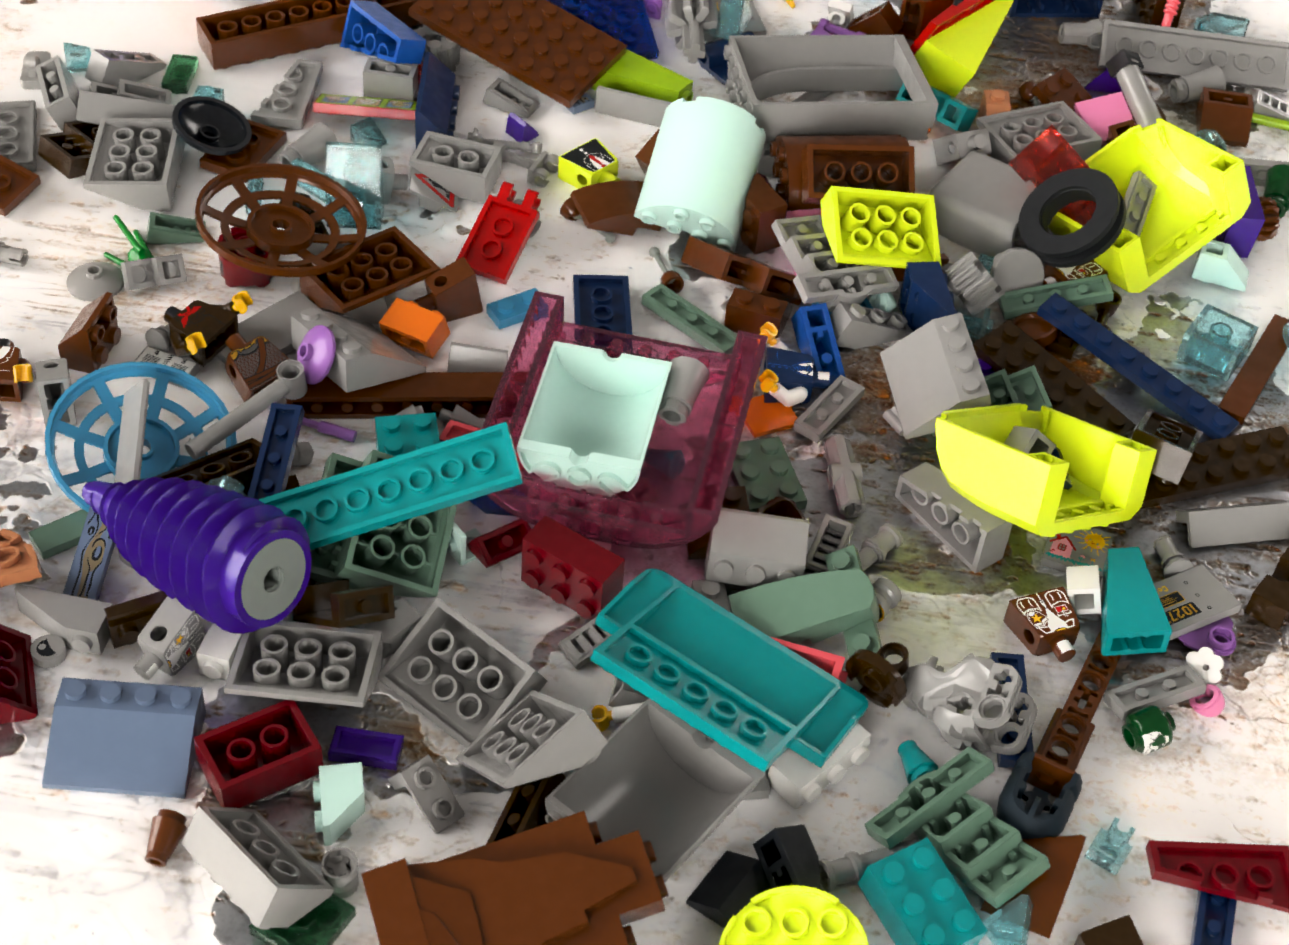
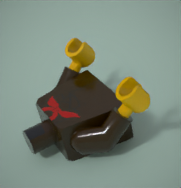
M238 292L232 297V301L225 305H213L196 300L183 310L174 306L169 307L164 314V321L169 323V340L178 357L189 356L203 367L227 346L225 344L226 340L234 333H239L237 315L246 313L248 310L247 306L253 304V300L248 292Z

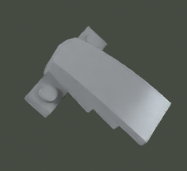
M821 215L776 219L771 225L784 254L797 274L793 282L803 304L827 303L828 311L833 312L839 302L861 305L868 295L894 292L900 286L891 267L868 265L856 267V264L836 263L822 226Z

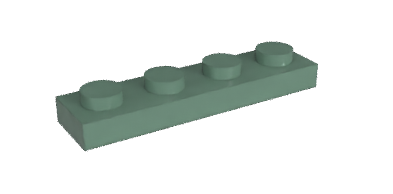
M1107 274L1007 291L998 299L1003 318L1007 320L1025 313L1038 312L1039 307L1055 292L1076 307L1113 301L1114 292Z
M662 283L642 295L641 304L722 360L742 348V337Z

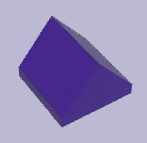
M510 112L505 131L517 142H528L537 138L539 134L533 127L514 112Z

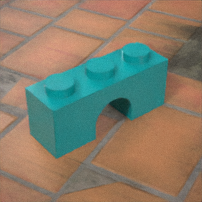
M903 83L896 96V100L912 101ZM930 85L939 103L936 120L956 131H969L978 113V109Z

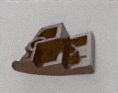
M1072 835L1022 839L1023 842L1048 857L1050 868L998 909L983 900L980 910L1049 939L1086 836Z

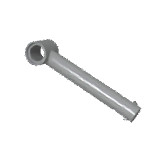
M294 359L281 362L276 369L278 379L211 425L204 432L193 439L189 438L188 442L184 445L187 453L195 460L206 456V452L213 448L214 445H217L265 411L272 403H276L283 397L290 400L302 398L308 390L303 364Z

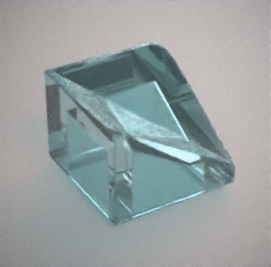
M63 43L68 71L70 73L86 72L91 57L90 47Z
M371 117L350 125V140L364 152H370L387 144V140Z

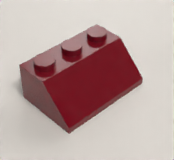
M0 624V725L34 719L38 715L34 665L30 652L32 645L31 635Z

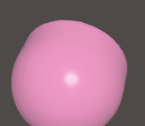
M1207 684L1205 694L1189 699V703L1197 713L1206 717H1216L1222 713L1225 707V698L1216 685ZM1202 697L1212 698L1205 704L1198 703V700Z

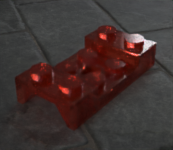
M1053 125L1043 131L1009 162L1010 166L1025 183L1031 180L1036 187L1060 172L1075 168H1090ZM1080 200L1066 205L1059 212L1085 226L1094 214L1096 203Z

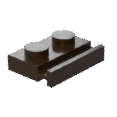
M163 591L104 608L109 635L114 649L137 642L138 635L166 599L167 595Z

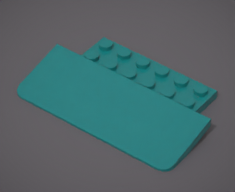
M646 569L634 578L598 614L595 625L610 633L611 636L593 650L590 659L592 662L763 772L787 748L822 768L868 708V701L860 692L659 569Z

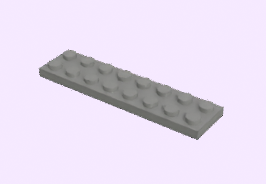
M1104 19L1097 62L1098 68H1107L1105 63L1122 49L1139 54L1144 68L1141 70L1143 74L1178 78L1216 65L1223 71L1226 85L1287 92L1289 90V43L1112 19Z

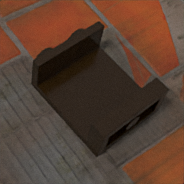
M349 579L307 585L302 598L292 610L293 621L344 628L395 618L393 585L381 584L350 590Z

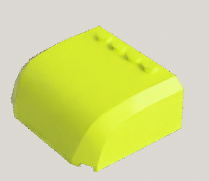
M1161 118L1156 119L1157 123L1141 128V125L1129 128L1075 167L1090 168L1105 173L1114 182L1123 200L1132 174L1138 170L1142 171L1157 185L1140 237L1123 228L1112 246L1103 254L1093 259L1108 272L1107 276L1110 282L1128 293L1143 292L1240 220L1251 203L1244 160ZM1080 200L1060 209L1049 225L1053 235L1070 234L1085 226L1094 214L1096 203Z
M1012 403L947 410L941 413L940 418L937 417L935 423L936 450L942 473L949 486L986 512L1041 537H1055L1059 533L1072 534L1075 530L1080 529L1091 530V527L1096 526L1108 527L1112 523L1131 520L1142 507L1157 449L1047 406H1041L1040 411L1027 410V404ZM1014 426L1038 429L1061 450L1064 460L1045 452L1028 454L1008 446L1004 442ZM1067 472L1073 485L1069 490L1063 488Z

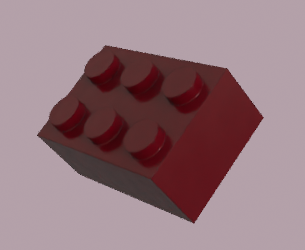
M545 515L523 537L521 581L525 582L530 588L537 589L548 595L555 602L576 611L581 617L593 620L622 591L625 559Z
M294 700L281 701L193 737L197 762L221 807H244L318 775L319 766H323L322 747Z

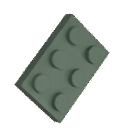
M779 436L722 445L721 453L734 485L745 486L750 512H757L761 506L766 505L768 501L777 496L788 497L793 500L798 509L806 508L807 498Z

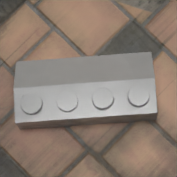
M198 806L181 842L184 848L192 855L193 861L201 865L209 873L211 880L221 886L230 896L231 902L239 906L250 918V922L255 927L263 930L288 928L332 896L335 890L256 809Z

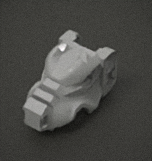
M969 654L960 663L944 672L942 666L936 667L938 658L932 656L926 664L909 667L902 678L905 681L907 693L903 702L912 710H918L923 716H928L929 719L933 720L934 724L940 729L944 740L953 748L960 751L970 746L975 750L986 752L991 750L994 753L1015 755L1026 746L1037 717L1038 709L1030 695L1020 692L1022 679L1013 666L995 663L990 658L974 657L973 654ZM1007 676H1010L1012 682L999 684V681H1005ZM1025 704L1027 710H1021L1018 716L1014 709H1019ZM1015 731L1018 733V737L1013 743H1001L1003 735L1007 732Z

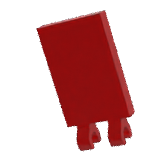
M506 181L502 183L497 197L488 196L456 259L464 257L475 274L503 284H507L540 217L537 209L541 203V199L537 198L539 192L530 189L526 192L521 205L513 203L517 192L513 190L514 184Z

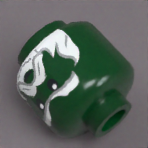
M1149 705L1126 716L1125 725L1122 726V734L1129 748L1137 750L1142 754H1149L1171 744L1173 731L1176 726L1170 713L1163 712L1157 706Z

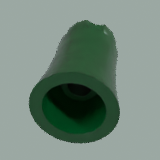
M1286 164L1275 165L1268 170L1263 194L1265 198L1271 197L1273 200H1276L1281 218L1285 216L1289 209V165Z

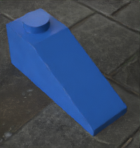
M827 303L799 307L791 317L797 345L801 353L809 354L813 357V371L829 372L830 386L840 375L845 376Z

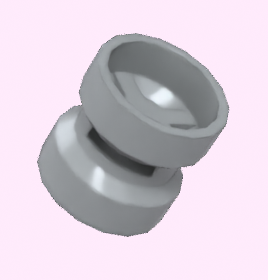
M343 847L329 850L321 860L322 877L335 889L331 897L337 899L347 898L353 895L359 886L357 856L353 851Z

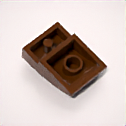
M622 180L597 183L574 190L570 195L588 229L633 236L637 228L660 231L662 228L655 224H646L639 218L633 217L644 181Z

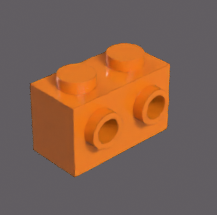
M398 297L379 321L382 333L397 345L432 359L450 335L446 318L442 313L437 310L430 311L420 307L414 301H405Z

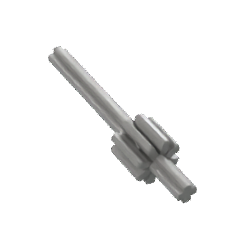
M667 0L668 7L664 10L667 37H675L676 48L683 50V55L688 56V62L697 63L698 58H705V41L708 43L716 39L715 28L719 25L716 0Z

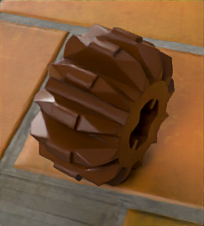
M1263 196L1259 197L1265 222L1256 239L1258 241L1273 239L1280 227L1279 219L1281 217L1279 216V207H1277L1276 200Z

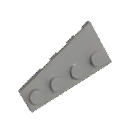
M297 59L285 73L283 82L275 85L272 95L269 98H264L258 111H253L251 121L263 125L302 129L323 72V61Z

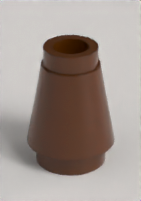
M161 809L158 815L152 818L146 850L147 854L145 856L147 863L157 867L166 866L167 861L187 831L185 826L187 818L184 815L173 810Z

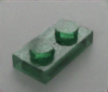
M173 54L161 82V87L171 90V93L188 94L199 66L198 56Z

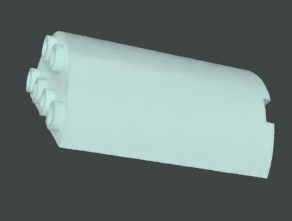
M697 96L696 101H686L684 98L672 102L665 110L633 217L639 218L646 224H655L666 228L667 231L674 234L686 231L692 237L734 252L743 224L746 197L753 177L757 173L766 141L764 128H759L755 124L756 118L752 114L724 100Z
M554 341L517 445V454L525 470L529 474L534 472L543 479L542 485L546 488L574 499L603 501L614 499L615 494L624 490L629 492L636 485L642 470L672 362L621 353V356L618 358H612L602 349Z

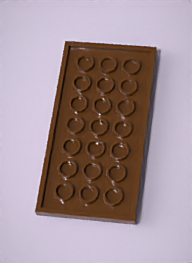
M418 0L409 8V16L569 109L627 51L626 44L548 0Z

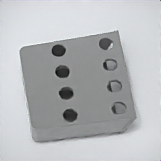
M970 151L929 192V195H934L938 234L991 261L1000 252L1010 248L1021 247L1014 244V241L1024 242L1018 225L1020 211L1028 196L1045 180L981 152ZM1028 246L1021 247L1030 250Z

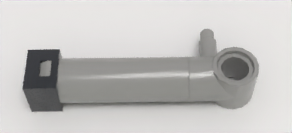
M1122 49L1105 65L1111 78L1117 79L1136 124L1144 128L1157 123L1156 119H1162L1141 72L1144 65L1139 54Z

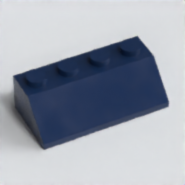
M425 52L415 110L416 148L426 131L454 137L460 85H456V75L431 52Z

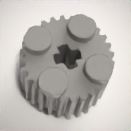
M425 25L423 28L413 29L427 40L425 52H431L452 72H456V65L460 62V45ZM425 53L423 54L421 64H418V72L420 74L422 73Z
M971 250L945 270L948 279L947 285L956 296L958 295L972 316L981 313L1005 294Z

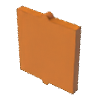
M764 395L734 402V407L742 418L741 423L746 424L754 438L793 428L794 422L798 419L793 411V406L785 407L780 402L765 403Z

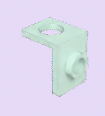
M455 522L453 523L447 552L452 555L460 566L477 559L471 551L466 550V541L481 536L480 532L474 528L464 533Z

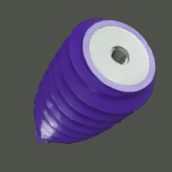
M150 477L142 481L132 480L125 484L122 482L113 484L92 481L85 484L82 489L84 501L92 507L96 514L100 515L101 521L107 527L110 538L116 544L122 557L131 563L134 570L147 578L150 584L163 591L171 599L176 597L186 609L190 611L195 610V613L199 614L203 619L215 623L224 631L234 634H245L270 627L288 616L306 590L312 566L308 533L300 521L294 517L286 516L282 510L273 505L264 504L258 499L245 497L235 491H226L217 485H206L196 480L186 481L178 477L166 479Z

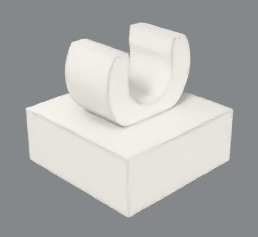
M830 0L827 20L831 24L835 19L840 20L839 27L844 28L846 22L850 23L853 20V4L840 0Z

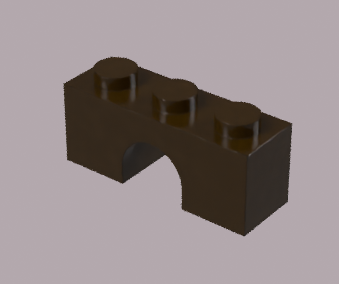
M1289 547L1280 557L1273 575L1267 574L1254 590L1244 611L1276 631H1279L1285 622L1289 623Z

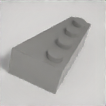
M928 462L899 475L895 497L974 573L985 569L1003 558L1013 526L1012 523L986 512L949 486L942 471Z

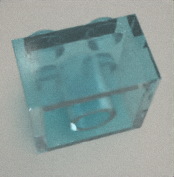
M1207 304L1184 333L1176 357L1215 377L1228 381L1250 351L1259 327Z

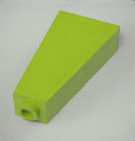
M627 50L591 87V89L596 91L598 86H603L668 102H674L681 98H684L686 101H692L693 99L692 80L630 50Z

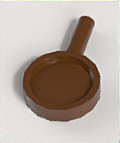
M1037 312L1022 314L1012 321L1042 347L1053 343L1058 336V329L1040 317Z

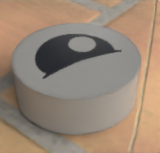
M43 635L37 638L30 647L34 664L41 668L56 667L65 660L67 655L65 643L57 635Z

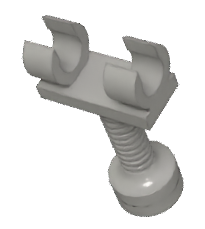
M499 141L493 143V146L502 147V162L506 160L528 169L527 183H534L535 186L544 188L550 182L546 180L550 173L555 174L558 172L559 156L556 154L549 155L547 151H543L534 161L508 151L507 144Z

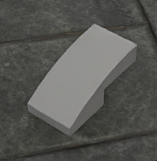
M182 254L120 263L125 291L187 281Z

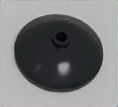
M206 96L185 98L175 106L172 113V124L176 133L189 146L206 154L226 156L239 153L248 146L252 136L251 126L247 118L232 105L216 98Z

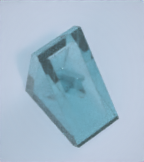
M1020 894L982 921L988 930L985 935L992 945H1027L1033 903L1029 895Z

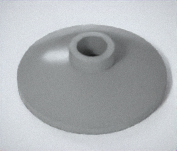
M106 262L83 264L69 274L66 282L68 291L72 296L91 302L106 292H110L115 296L124 286L121 269Z

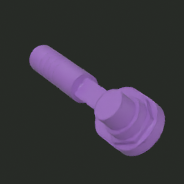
M303 417L302 425L315 428L320 433L353 443L356 440L357 431L322 420L317 422Z

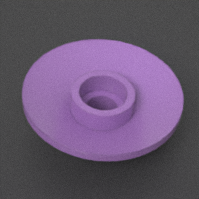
M317 325L310 329L298 348L297 360L304 366L307 384L313 385L321 382L329 373L335 358L336 342L334 334L330 328L323 325Z

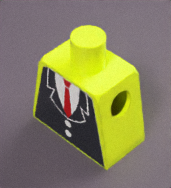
M596 138L559 156L558 178L578 189L597 183L621 181L618 178V159Z

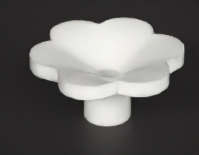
M1202 647L1198 652L1191 651L1187 654L1186 662L1188 666L1207 684H1216L1221 681V669L1224 666V660L1221 656L1215 655L1211 648Z

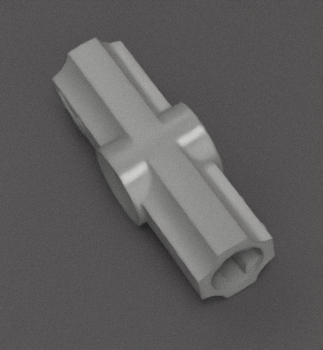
M1098 19L1090 20L1087 23L1063 22L1059 28V43L1088 45L1092 50H1099L1103 22Z
M833 435L832 438L825 440L824 443L828 464V487L830 490H834L839 513L845 515L846 518H856L859 514L864 513L866 509V501L862 490V467L860 462H855L850 440L846 439L844 435Z

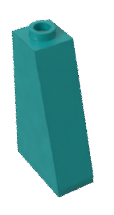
M1140 548L1108 549L1103 568L1102 656L1166 652L1172 628Z

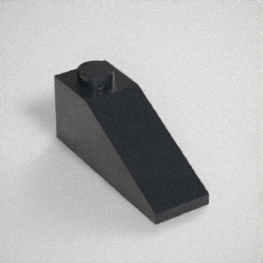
M804 824L775 828L753 844L771 889L781 886L799 885L821 890L819 857Z

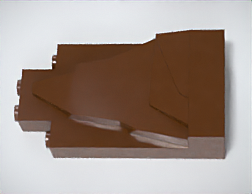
M585 811L437 862L408 864L406 859H402L361 873L380 945H637L631 925L624 927L623 925L665 911L662 898L669 896L662 874L654 876L650 863L657 860L650 840L643 842L639 830L602 842L596 821L588 823Z

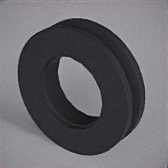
M1090 168L1069 169L1048 178L1028 196L1020 211L1018 221L1019 232L1030 251L1037 254L1042 263L1059 268L1082 265L1103 254L1117 240L1125 224L1126 205L1114 182L1105 173ZM1080 200L1096 203V209L1092 218L1082 228L1066 235H1052L1048 233V227L1052 218L1066 205Z

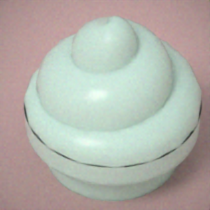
M891 292L870 295L868 298L873 308H878L885 312L891 313L897 306V302Z

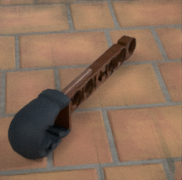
M1101 631L1098 633L1063 709L1056 708L1036 752L1028 751L1018 758L1013 767L1012 774L1009 776L999 796L996 817L1019 830L1022 839L1058 837L1064 830L1074 808V803L1081 792L1082 779L1075 771L1095 729V725L1091 721L1121 655L1102 656ZM1098 660L1105 663L1108 669L1097 667L1093 661ZM1089 681L1094 683L1098 690L1087 688L1083 682ZM1080 699L1087 701L1084 709L1077 707ZM1069 724L1074 726L1078 733L1072 734L1067 732L1063 725ZM1052 747L1063 748L1068 753V756L1057 755L1052 750ZM1027 783L1034 786L1032 791H1025ZM1049 794L1057 797L1053 805L1048 799Z

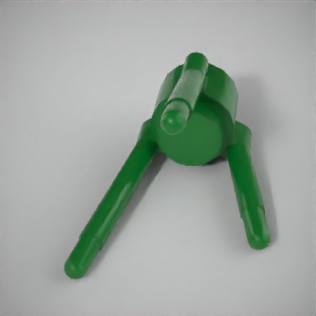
M114 215L113 219L133 246L128 252V261L154 258L137 229L133 231L135 239L119 216ZM108 252L103 254L104 257L120 266V263L125 262Z

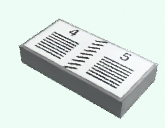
M147 346L134 361L167 365L182 370L194 377L200 371L197 362ZM169 382V384L184 388L178 384Z

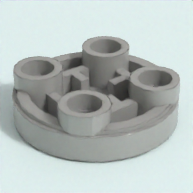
M1015 247L995 255L990 274L1003 291L1007 292L1041 286L1044 281L1045 270L1037 254L1025 248Z

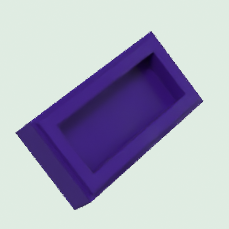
M336 725L328 751V760L342 763L362 762V766L397 771L404 745V736Z

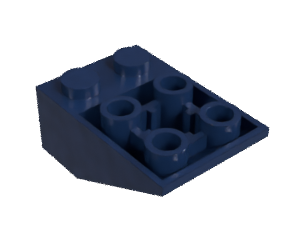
M907 262L898 306L901 315L907 319V324L913 332L933 319L960 313L959 310L955 309L954 295L948 289L947 274L943 273L940 262Z

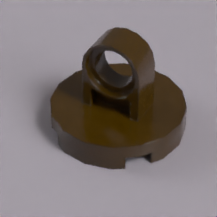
M895 642L885 644L877 653L859 649L846 661L845 669L848 672L850 681L856 678L863 686L859 692L874 704L883 708H888L891 704H894V707H896L906 697L907 688L902 676L909 668V652L903 644ZM896 654L901 656L903 660L900 663L891 664L886 660V657Z

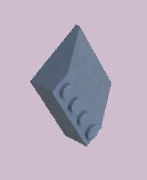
M63 677L54 704L42 787L48 789L186 798L196 756L193 737L201 734L206 715L202 688Z

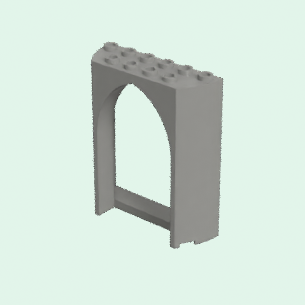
M729 35V44L724 46V59L728 60L726 94H730V103L743 108L756 118L755 124L765 130V142L775 141L777 136L901 135V137H906L907 140L928 139V128L933 127L939 103L904 35ZM903 83L912 100L838 102L761 101L771 96L791 92L899 91Z

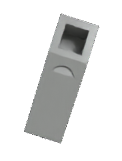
M839 302L830 315L837 345L840 347L859 349L901 340L912 333L907 324V319L900 313H889L878 308L862 307L857 303Z

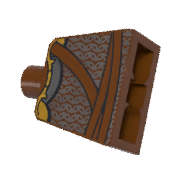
M234 333L225 342L231 350L227 356L225 369L244 402L278 379L276 373L277 366L281 362L289 360L284 353L264 336H258L247 343L240 333Z

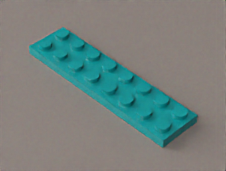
M503 422L258 500L264 504L273 505L282 510L286 516L294 517L300 521L308 533L312 550L523 484V479L507 422Z

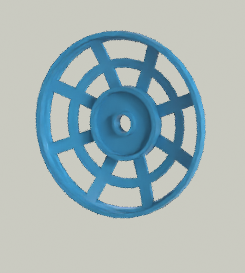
M150 362L114 364L85 375L65 390L55 403L48 417L45 430V455L55 482L71 501L88 512L90 506L73 492L70 487L84 482L97 481L96 478L110 473L115 475L122 411L119 407L123 406L124 395L114 398L105 382L125 377L156 378L152 395L149 394L148 398L149 407L147 410L144 446H147L150 451L147 454H143L141 481L195 461L192 457L179 455V441L192 433L196 437L204 432L202 427L216 418L220 420L229 413L216 393L202 381L182 370ZM172 382L190 390L210 408L194 418L184 407L164 398L168 383ZM91 388L95 389L102 404L88 413L79 428L61 421L66 410L78 397ZM161 408L174 413L185 424L173 430L167 423L158 419ZM106 413L109 414L114 422L105 437L89 432L93 424ZM236 431L226 438V448L237 444ZM56 432L75 439L74 457L78 472L63 476L60 473L55 457ZM84 443L103 449L104 462L88 468L84 457Z

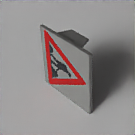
M410 168L409 192L420 197L418 206L434 213L443 207L451 211H458V196L415 168Z

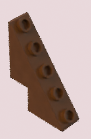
M689 236L681 262L720 280L743 286L761 295L774 297L800 306L802 300L793 282L797 275Z

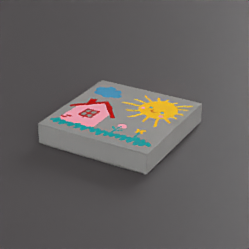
M1091 527V530L1080 529L1075 530L1072 534L1059 533L1055 537H1048L1039 565L1066 573V567L1098 565L1100 583L1103 577L1108 549H1111L1114 534Z

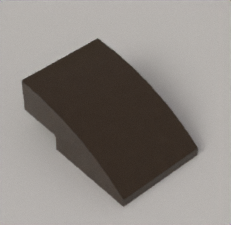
M78 121L64 123L63 132L40 135L38 155L68 179L85 176L99 125Z

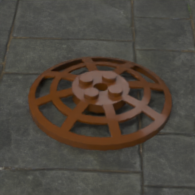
M260 163L232 168L211 179L201 189L196 200V226L201 237L209 247L233 264L265 275L307 277L333 271L352 260L361 250L366 238L367 220L365 212L352 193L331 178L298 166ZM256 178L287 179L284 191L264 190L250 193L243 182L244 180ZM299 181L317 187L335 197L336 200L324 207L308 197L296 194L297 183ZM229 185H233L240 196L230 202L223 212L207 205L216 193ZM266 199L282 200L281 203L260 205L257 201ZM293 202L304 205L315 212L308 215L305 211L293 206ZM244 205H247L251 210L247 221L232 216L236 210ZM345 206L355 220L357 234L340 235L339 225L332 214ZM204 214L221 221V232L227 242H217L209 234L204 226ZM325 220L330 228L331 235L314 234L315 224ZM229 225L246 230L248 238L235 240L230 232ZM312 243L328 244L316 256L307 250ZM355 243L354 247L342 257L331 262L324 261L325 258L333 253L338 244ZM256 246L261 250L269 252L267 259L245 250V248ZM229 250H236L239 254L245 256L248 259L240 257ZM297 254L303 259L300 261H279L280 255ZM313 265V266H311V267L295 268V267H302V266Z

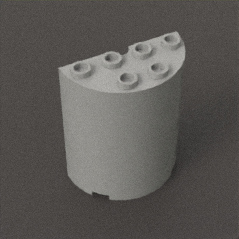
M648 698L606 739L609 743L601 749V755L595 761L575 769L545 798L547 812L545 820L547 823L585 811L588 823L596 821L602 842L639 830L643 842L650 840L657 861L650 863L654 876L662 874L666 883L761 782L765 772L750 765L746 760L729 749L722 747L716 741L708 739L701 731L691 727L687 722L670 711L663 709L659 704Z

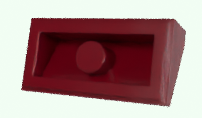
M524 516L474 538L467 544V547L488 568L521 553L522 539L531 530V527Z

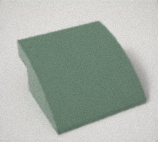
M372 450L362 462L332 452L326 460L322 479L395 456ZM458 504L312 549L310 578L318 583L349 579L350 589L390 584L393 585L394 596L436 597Z

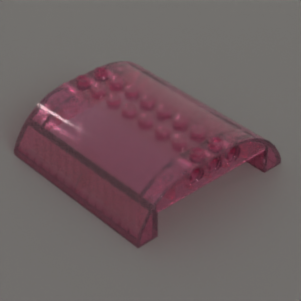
M535 291L482 426V429L507 422L523 484L497 491L487 496L510 514L530 524L536 525L546 515L588 539L625 547L644 549L671 548L701 538L719 520L768 336L738 330L731 355L564 322V296ZM554 341L602 349L612 358H618L621 356V353L670 362L675 357L687 356L699 360L709 370L710 377L702 388L685 423H681L679 426L670 425L657 415L639 479L629 492L624 490L609 497L589 493L585 489L575 490L556 486L553 482L544 481L534 472L529 474L519 460L517 445Z

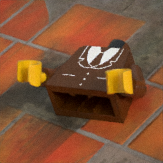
M1 338L0 401L21 402L23 383H33L36 380V373L29 360L22 358L21 350L18 347H14V343L11 340Z

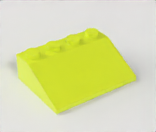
M831 186L821 199L822 226L836 263L906 268L907 262H940L941 265L934 195Z

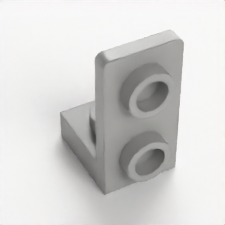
M429 754L388 778L395 791L404 786L407 787L434 833L443 831L465 815Z

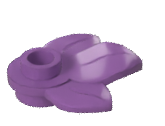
M1229 616L1179 637V640L1188 648L1199 651L1202 647H1209L1215 655L1219 656L1230 655L1234 652L1237 644L1235 634L1232 631L1233 622Z

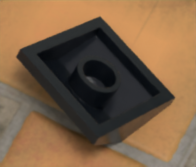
M726 851L689 896L686 904L725 929L733 915L736 916L749 904L751 898L766 890H770L771 886L759 859Z

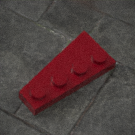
M1149 840L1145 847L1151 878L1154 880L1289 913L1288 846Z

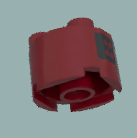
M238 227L231 228V234L235 240L248 238L246 230ZM221 234L217 242L227 241L225 240L223 234ZM256 246L245 248V250L267 259L269 252L261 250ZM229 250L240 257L248 259L245 256L239 254L236 250ZM218 254L221 276L225 279L227 286L265 287L270 284L271 275L261 274L237 266Z

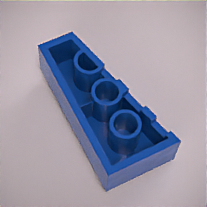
M350 0L340 47L363 52L366 55L376 56L393 63L421 64L427 40L377 2Z

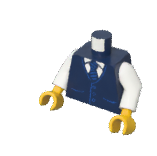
M766 322L760 328V333L758 334V341L761 344L766 345L769 343V347L766 348L763 373L758 377V380L762 382L760 388L764 392V402H780L785 407L809 403L812 388L827 389L829 387V372L813 371V357L809 354L795 352L789 349L780 338H774L777 336L778 330L773 323Z

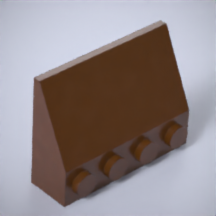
M396 226L366 237L361 250L347 264L327 273L299 278L301 292L320 308L344 314L425 280L426 277L439 271L441 268ZM355 243L334 250L324 261L331 262L342 257L354 247ZM313 265L302 266V267H298V268L311 267V266H313Z

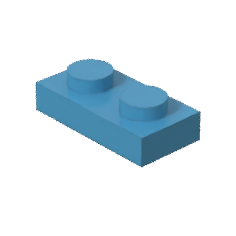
M536 288L486 304V313L499 329H503L549 313V303Z

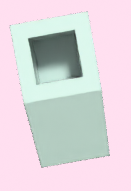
M1211 240L1199 249L1191 278L1245 292L1249 271L1231 244Z
M362 762L319 766V780L313 781L314 803L321 802V810L314 811L316 833L323 832L324 846H331L365 813Z

